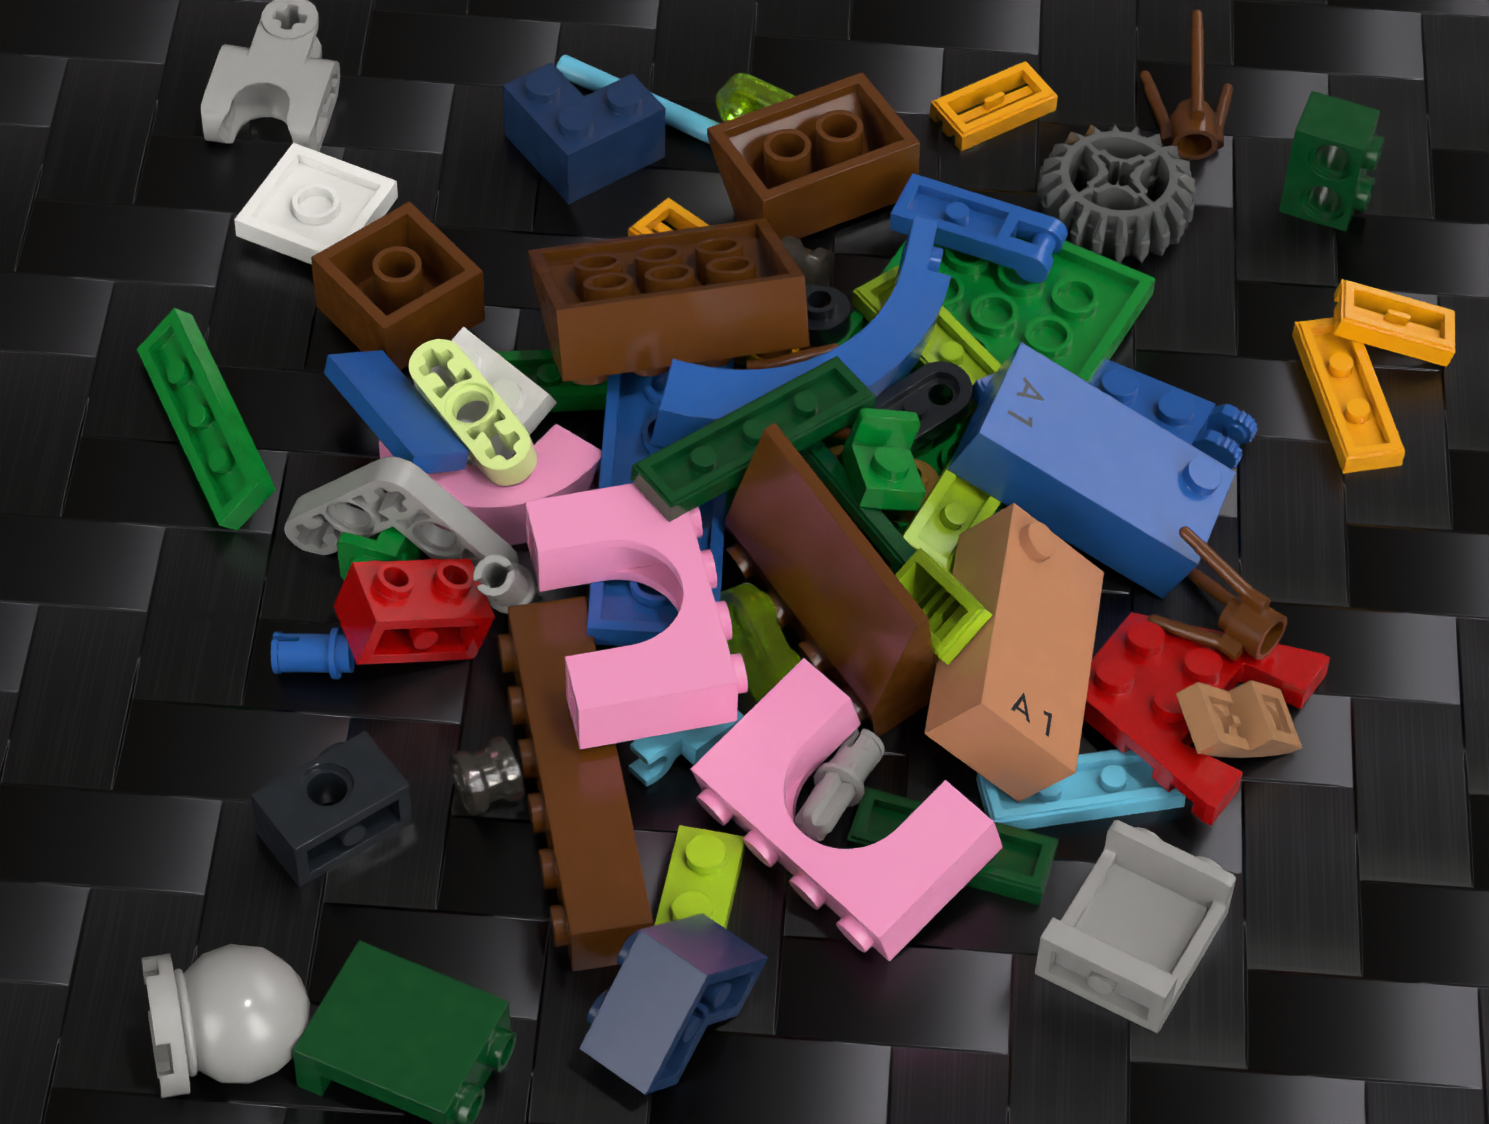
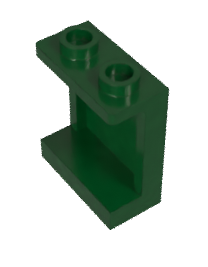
M359 940L292 1050L297 1086L323 1096L331 1081H335L426 1119L432 1124H473L483 1105L485 1097L483 1086L492 1070L501 1072L506 1067L513 1053L517 1035L511 1031L509 1001Z

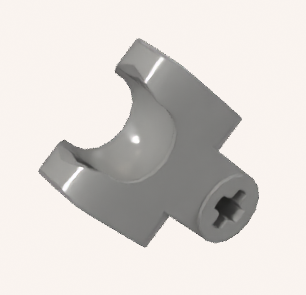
M273 0L266 5L262 12L250 48L224 44L221 47L201 103L202 127L206 141L226 144L233 143L238 131L250 120L261 117H273L284 121L288 125L293 139L292 144L296 143L320 152L338 97L340 66L337 61L322 59V46L316 37L319 27V16L311 2L308 0Z

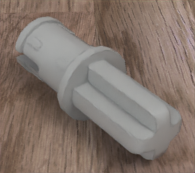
M502 555L486 556L479 561L475 568L474 581L481 584L477 586L478 590L486 595L491 607L500 613L508 614V607L538 603L544 599L543 593L539 591L530 571L520 564L512 563Z
M857 728L839 746L838 751L829 763H824L817 769L814 775L815 788L795 817L796 827L801 832L806 833L811 840H824L826 835L833 830L845 809L858 804L865 793L864 782L885 753L881 739L873 732L862 729L858 737L859 732Z

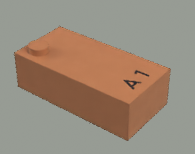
M1013 503L959 534L952 575L992 614V617L949 665L939 657L937 658L924 734L1017 802H1020L1076 773L1104 572L1051 532L1045 524L1037 521L1017 504Z

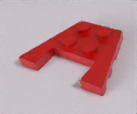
M1131 612L1092 659L1084 720L1123 754L1129 750L1134 751L1153 768L1152 779L1168 792L1177 788L1193 802L1192 813L1202 822L1212 826L1239 791L1243 772L1211 756L1198 754L1196 749L1189 746L1193 740L1176 693L1197 682L1230 691L1239 682L1246 683L1252 680L1281 689L1285 702L1301 709L1326 677L1331 657L1322 653L1277 644L1273 651L1262 660H1257L1244 651L1234 661L1215 648L1164 631L1159 625L1147 621L1149 617L1147 615ZM1198 627L1222 636L1225 634V632Z

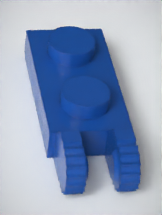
M1108 359L1105 360L1090 383L1230 469H1235L1243 456L1241 454L1243 450L1239 447L1241 443L1246 445L1248 442H1251L1258 431V424L1254 421L1255 418L1245 413L1244 410L1239 411L1237 407L1227 403L1215 406L1216 404Z

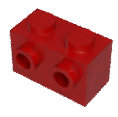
M471 559L352 562L333 606L356 664L475 659L495 615L486 595L477 588L481 584L474 581L475 569Z

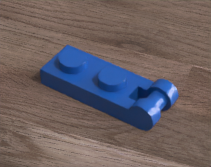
M912 173L894 206L890 219V230L905 235L909 233L914 216L937 221L938 226L934 244L1013 268L1022 279L1032 283H1041L1046 280L1054 264L1052 254H1056L1061 250L1068 235L1065 225L1054 217ZM1016 237L1029 240V242L1017 239Z

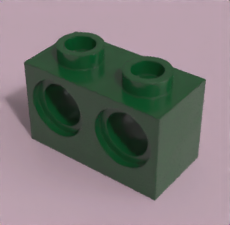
M1311 91L1295 129L1279 212L1341 231H1347L1354 211L1365 212L1373 192L1375 178L1366 176L1367 170L1375 171L1385 137L1375 134L1380 110Z

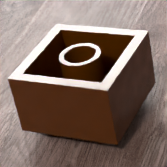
M410 201L311 257L316 307L362 352L383 350L399 370L409 366V360L413 352L423 343L434 339L451 341L462 327L470 330L485 321L483 271Z

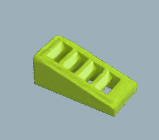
M921 547L895 574L927 615L933 651L948 665L992 617V614L954 575Z

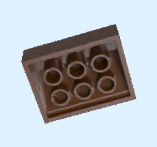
M766 218L528 250L529 264L553 360L563 382L572 380V382L579 385H594L606 381L609 375L634 372L640 376H657L670 370L673 359L707 367H720L728 364L733 357L755 354L757 357L770 359L790 354L792 349L810 347L805 276Z
M774 422L763 430L724 521L730 546L724 550L725 555L733 569L744 582L753 577L765 592L760 597V600L774 623L780 629L790 625L801 639V642L796 645L801 657L805 658L822 674L827 673L834 684L851 698L860 723L863 721L871 732L880 737L930 703L936 664L928 617Z

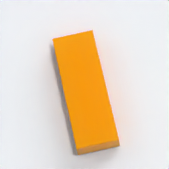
M1334 317L1295 322L1292 337L1342 473L1402 466L1405 450L1364 343L1333 335V326L1337 321Z

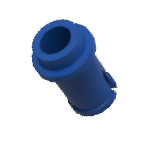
M333 627L330 634L283 633L282 631H275L273 634L271 666L274 674H281L283 672L330 673L332 679H340L342 673H353L355 659L345 634L342 633L340 627Z

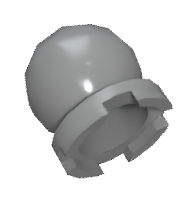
M229 944L203 953L184 973L181 969L173 970L170 953L142 958L144 985L146 984L150 1006L148 1018L157 1077L160 1080L161 1098L190 1094L189 1076L194 1077L198 1071L220 1083L250 1084L278 1072L293 1058L292 1050L310 1022V1001L300 976L282 958L263 947Z

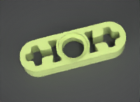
M434 339L420 345L413 352L409 360L410 375L418 392L468 448L469 457L485 477L494 484L511 486L527 479L536 467L537 452L526 428L456 343L446 339ZM440 365L445 370L449 369L455 385L448 390L438 374L431 373L434 367ZM471 401H483L489 404L485 416L476 422L463 423L456 419L460 408ZM498 434L506 448L511 452L515 451L516 455L508 460L501 455L497 456L490 439Z

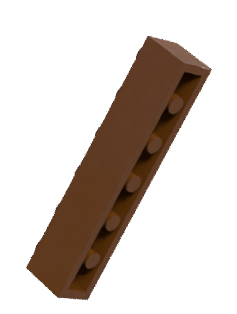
M585 596L508 607L509 633L497 635L502 672H514L517 683L515 686L507 687L513 726L524 724L527 735L526 739H519L517 741L523 779L535 778L538 792L528 794L533 834L545 832L548 848L538 850L544 890L556 888L559 905L549 906L553 941L555 947L567 945L572 971L618 965L617 957L626 940L635 931L653 926V918L616 743L579 749L566 698L565 657L596 651L593 636H587L588 609Z

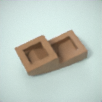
M1250 680L1230 691L1197 682L1176 693L1198 754L1228 758H1250L1289 754L1302 748L1282 691L1279 688Z

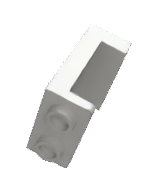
M1114 820L1107 831L1105 847L1100 858L1060 921L1053 917L1040 937L1035 974L1158 1034L1229 912L1236 877L1223 870L1213 860L1202 856H1193L1162 841L1155 833L1147 829L1134 828L1119 820Z

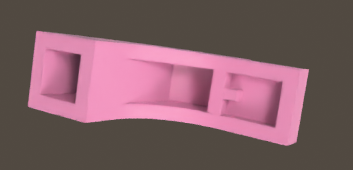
M555 424L534 445L537 452L536 467L527 479L511 486L494 484L485 477L477 466L466 464L465 469L460 471L431 473L428 475L509 545L527 543L525 501L599 489L602 450ZM379 441L380 458L394 457L385 445ZM433 523L434 525H436L437 527H439V528H441V529H444V530H447V531H451V530H449L448 528H446L445 526H442V525Z

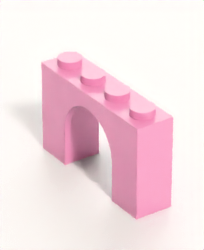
M634 483L525 501L527 544L540 592L606 580H629L645 584L659 591L671 601L678 611L677 617L668 628L647 641L565 657L566 698L579 749L737 721L738 694L748 691L746 669L740 653L730 655L727 640H732V624L726 601L715 602L712 589L717 588V573L713 554L710 549L700 551L697 538L702 537L703 529L699 506L669 522Z
M803 658L691 768L702 790L696 798L700 805L721 825L725 826L730 820H733L747 833L742 838L743 842L766 866L771 868L778 861L794 876L789 880L790 885L811 907L818 910L825 903L841 918L836 923L837 927L854 946L864 953L873 946L890 962L1003 846L994 821L946 780L894 832L874 844L854 849H838L819 844L804 835L795 825L796 803L804 783L861 723L851 698Z

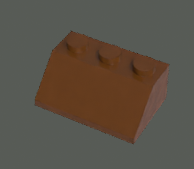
M863 72L707 128V137L736 218L739 222L766 218L783 244L896 203L912 173L919 175V140Z

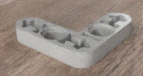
M389 456L380 458L302 495L296 500L284 529L287 538L295 546L304 551L320 555L332 554L337 551L336 543L342 532L368 538L394 526L432 559H471L474 569L479 561L486 556L494 554L502 555L512 563H519L517 552L511 545L421 468L399 457ZM346 502H349V503H351V504L357 505V506H359L360 508L364 509L365 511L360 510V509H357V508H354L353 506L349 505V504L346 503ZM433 523H436V524L445 526L446 528H448V529L451 530V531H447V530L441 529V528L437 527L436 525H434Z

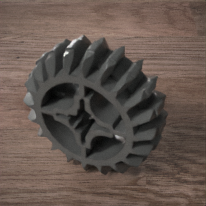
M1113 123L1109 131L1101 132L1095 126L1090 125L1085 137L1078 133L1070 132L1064 144H1054L1049 158L1044 159V164L1040 168L1036 201L1038 202V209L1041 210L1040 213L1054 217L1065 225L1068 231L1065 241H1069L1101 256L1113 257L1118 263H1121L1124 257L1131 256L1142 264L1148 252L1163 256L1169 244H1178L1180 237L1184 234V230L1188 229V224L1192 221L1195 207V179L1191 177L1190 162L1180 159L1178 146L1162 147L1160 134L1146 138L1141 136L1138 126L1131 132L1119 131L1115 123ZM1081 186L1084 190L1078 192L1075 188ZM1154 196L1157 200L1152 202L1149 197Z

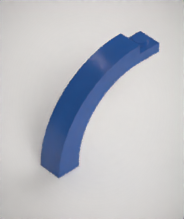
M914 216L902 250L894 289L889 300L878 315L862 331L831 351L787 366L750 370L713 368L673 359L650 444L666 447L835 356H838L876 397L908 376L920 359L931 337L951 279L950 275L938 272L943 255L942 248L933 246L938 222Z

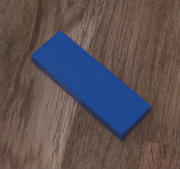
M383 350L328 355L324 374L394 457L412 462L427 474L465 469L469 454L468 448Z

